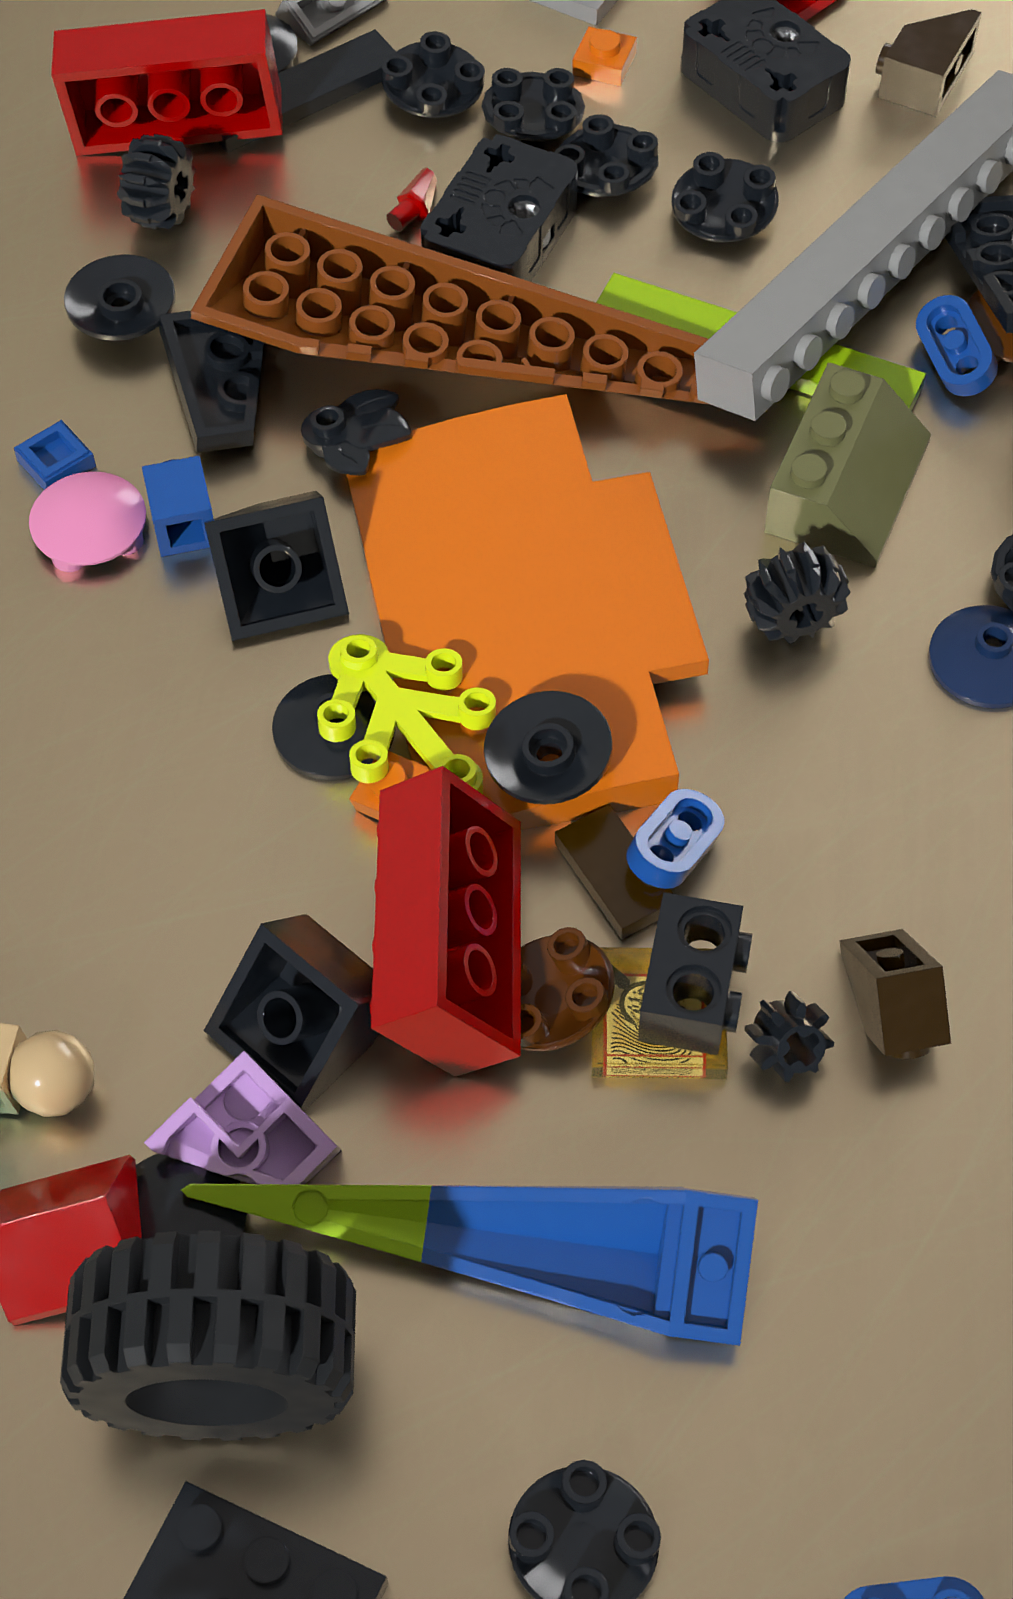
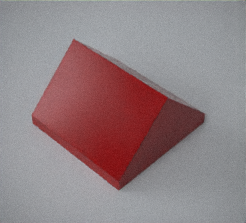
M126 1155L1 1189L0 1303L9 1323L16 1326L65 1313L67 1310L70 1278L86 1257L90 1258L94 1251L106 1245L114 1248L120 1240L136 1236L142 1238L135 1158L131 1155Z

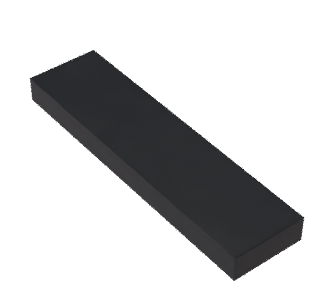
M374 29L278 73L281 84L283 127L382 82L383 60L396 51ZM237 134L222 135V141L218 143L229 153L259 138L238 140Z

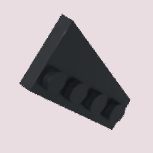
M1013 195L985 197L970 212L965 221H957L951 227V231L945 238L1005 332L1013 333Z

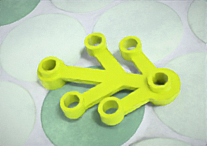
M365 634L350 635L337 641L330 649L328 661L330 672L337 678L338 683L332 700L324 702L317 711L320 735L331 742L348 740L356 731L355 708L361 693L368 691L376 701L364 740L354 744L349 752L352 776L363 783H375L387 775L389 770L388 750L397 727L431 770L444 766L483 794V773L481 768L470 757L462 754H453L424 717L458 722L471 730L486 729L496 717V699L493 693L487 689L475 687L465 690L459 697L399 688L392 680V678L424 681L428 682L432 688L441 691L454 689L461 683L463 678L461 656L456 651L446 648L434 650L426 658L390 653L384 642L376 637ZM439 668H449V669H451V670H449V671H438L437 669H439ZM472 707H482V708H485L484 710H481V711H472V710H470V708H472ZM335 718L344 719V721L339 723L329 722ZM365 759L377 760V762L372 764L361 763Z

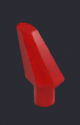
M423 168L397 196L399 204L386 215L387 222L394 230L402 231L414 219L420 222L430 214L437 185V178L432 170Z

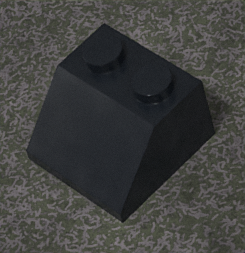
M307 914L261 923L208 1021L204 1032L234 1058H237L245 1051L304 1111L373 1045L379 1034L371 1029L370 1001L372 998L373 968Z

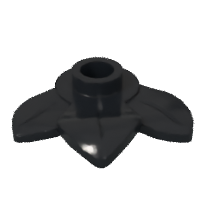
M384 389L365 390L349 396L338 406L327 405L311 412L301 425L304 443L317 456L324 458L327 467L331 470L348 475H365L369 469L371 451L410 440L412 432L404 417L394 410L399 403V395Z

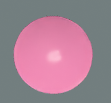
M82 472L56 481L39 495L29 515V529L34 543L45 555L52 558V562L57 569L64 572H75L83 566L104 563L120 555H131L137 552L144 542L142 533L146 523L144 500L139 491L130 482L110 473Z

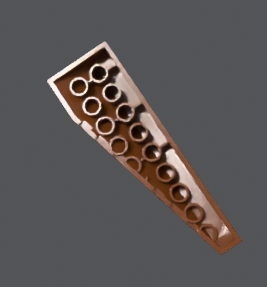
M258 194L191 309V319L298 354L708 404L698 400L694 352L708 338Z

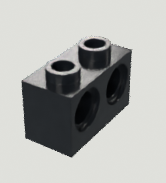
M663 892L640 1008L638 1041L718 1055L722 1032L736 1033L743 993L730 990L733 971L747 972L753 933L740 931L744 906ZM703 940L714 944L716 948L703 951L692 947L690 943ZM683 999H697L707 1007L692 1011L682 1008L678 1005V1002Z

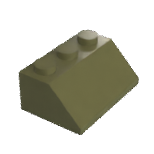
M828 362L770 486L764 533L796 543L805 542L812 548L824 545L831 554L876 568L931 437V433L883 378Z

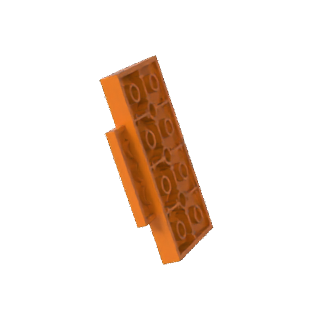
M567 394L510 404L411 430L412 438L410 440L371 451L370 465L365 475L346 474L383 641L390 653L426 658L432 651L446 648L456 651L462 658L463 678L461 683L454 689L441 691L432 688L428 682L392 678L399 688L459 697L465 690L470 688H484L495 696L496 716L507 705L528 694L542 691L567 692L580 696L596 706L605 717L611 730L613 742L612 757L606 772L598 783L577 798L562 803L544 805L516 799L503 791L494 782L487 769L484 757V741L488 728L471 730L458 722L424 717L453 754L466 755L481 768L483 773V795L521 822V830L578 820L608 804L611 805L615 812L661 804L671 792L678 790L679 771L653 684L707 675L709 658L651 473L645 472L592 481ZM439 668V669H437V670H438V671H449V670H451V669H449V668ZM482 707L470 708V710L472 711H481L485 709ZM406 739L410 760L429 767ZM549 754L540 761H553L560 756Z

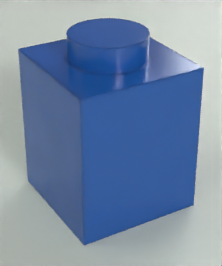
M200 455L142 466L160 556L165 557L210 548L204 522L213 519V513Z

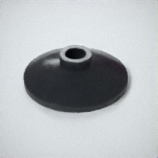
M122 254L100 258L81 268L71 278L66 287L64 304L68 318L81 332L97 339L120 341L140 337L159 327V314L172 312L176 294L170 274L160 264L142 256Z
M332 674L308 679L290 690L279 703L272 723L274 743L282 759L295 771L305 776L329 781L353 777L350 770L349 752L354 744L364 740L376 704L370 693L363 691L355 708L356 731L354 735L342 742H331L324 739L319 733L317 711L324 702L332 700L338 683L337 678ZM335 718L329 722L339 723L344 721V719ZM394 731V734H393V737H392V740H391V743H390L389 750H390V748H391V746H392V743H393V741H394L395 731ZM365 759L361 763L371 764L374 759Z
M562 691L536 692L513 701L494 718L487 730L484 741L485 762L494 782L503 791L516 799L544 805L566 802L590 790L606 772L613 750L609 724L598 708L580 696ZM549 754L560 756L553 761H540Z

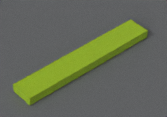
M613 273L596 302L708 339L737 313L617 273ZM834 344L819 359L816 366L812 370L806 371L790 389L813 396L829 362L883 378L912 411L924 387L926 373Z

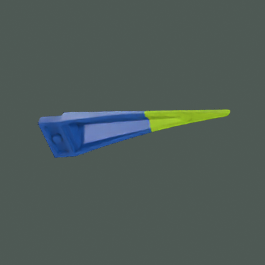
M189 1184L181 1189L190 1198L419 1261L666 1336L738 1346L741 1343L758 1199L755 1197L684 1187Z

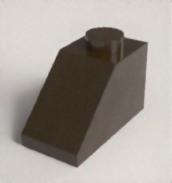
M970 9L904 25L893 44L885 43L879 54L875 69L876 74L882 75L878 98L936 117L974 53L981 12Z
M904 929L839 940L841 955L866 1035L885 1056L890 1055L897 1059H914L927 1055L931 1047L951 1044L943 966Z

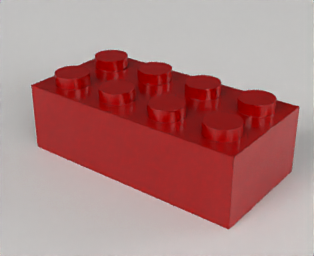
M265 9L54 31L51 76L76 156L129 151L131 141L133 139H140L143 134L154 136V134L170 136L172 140L181 141L184 145L222 141V135L237 134L238 140L283 135L281 84Z
M444 766L380 790L379 821L377 823V875L374 884L376 901L374 938L372 941L371 1029L455 1077L521 1057V822Z

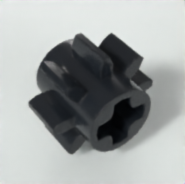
M789 991L785 1000H776L770 1003L762 1000L760 1002L761 1009L755 1017L754 1024L746 1025L744 1031L753 1041L759 1044L749 1054L762 1070L773 1066V1069L785 1082H790L794 1073H804L807 1071L816 1073L819 1071L818 1064L822 1060L825 1050L834 1047L835 1043L823 1030L819 1029L827 1023L830 1017L816 1003L806 1006L805 1002L794 991Z

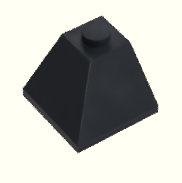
M317 491L258 503L204 522L232 641L349 614L324 497Z

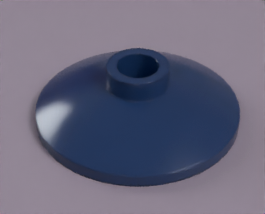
M977 605L960 609L947 616L936 627L929 645V663L937 681L951 695L968 704L991 709L1013 707V611L999 606ZM988 643L997 645L999 647H992L988 645Z

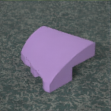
M245 1051L195 1099L190 1097L144 1142L153 1152L249 1184L305 1185L341 1151L333 1140Z

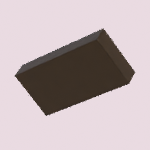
M608 804L555 831V844L622 940L658 921L663 892L671 894L673 892L671 889L657 888L644 883L630 869L626 853L633 840V836L611 805Z

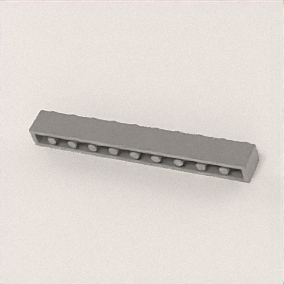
M998 70L694 352L698 400L756 421L769 407L779 402L787 390L806 371L812 370L819 359L838 340L845 338L850 329L870 309H874L880 303L882 297L901 279H905L922 258L931 250H935L957 221H965L978 203L997 189L998 185L1013 171L1012 73Z

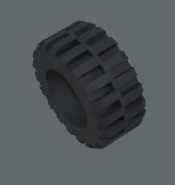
M175 1231L156 1233L154 1238L148 1239L136 1236L120 1240L116 1247L113 1248L106 1245L94 1251L90 1258L86 1257L70 1278L60 1384L70 1405L74 1410H81L84 1417L94 1422L103 1420L107 1422L108 1427L123 1431L128 1429L141 1431L142 1435L162 1437L163 1435L179 1436L185 1440L221 1438L222 1441H230L255 1436L261 1439L279 1437L284 1432L299 1433L311 1430L314 1424L324 1425L332 1421L337 1414L342 1412L353 1395L356 1289L345 1269L338 1262L333 1263L328 1255L318 1250H303L301 1244L284 1239L276 1242L264 1239V1235L242 1233L241 1236L222 1235L221 1231H199L198 1234L180 1235Z

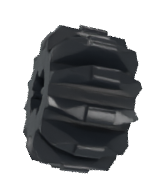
M143 134L140 139H133L129 144L128 153L122 156V171L117 175L120 178V188L117 192V197L122 200V214L130 217L131 222L156 230L160 228L171 229L174 224L180 225L184 219L185 210H189L191 207L190 197L192 191L195 190L193 177L196 168L191 165L193 159L191 149L184 147L181 141L172 140L170 136L154 134V136Z
M802 542L793 550L787 552L780 547L777 556L772 559H759V570L751 572L745 577L747 585L744 593L747 601L745 603L751 621H755L758 629L765 633L769 641L779 640L784 637L791 644L800 636L809 635L814 638L817 630L822 627H834V617L842 615L848 610L846 598L851 593L847 585L849 583L842 565H838L835 557L829 554L824 545L810 549L805 542Z

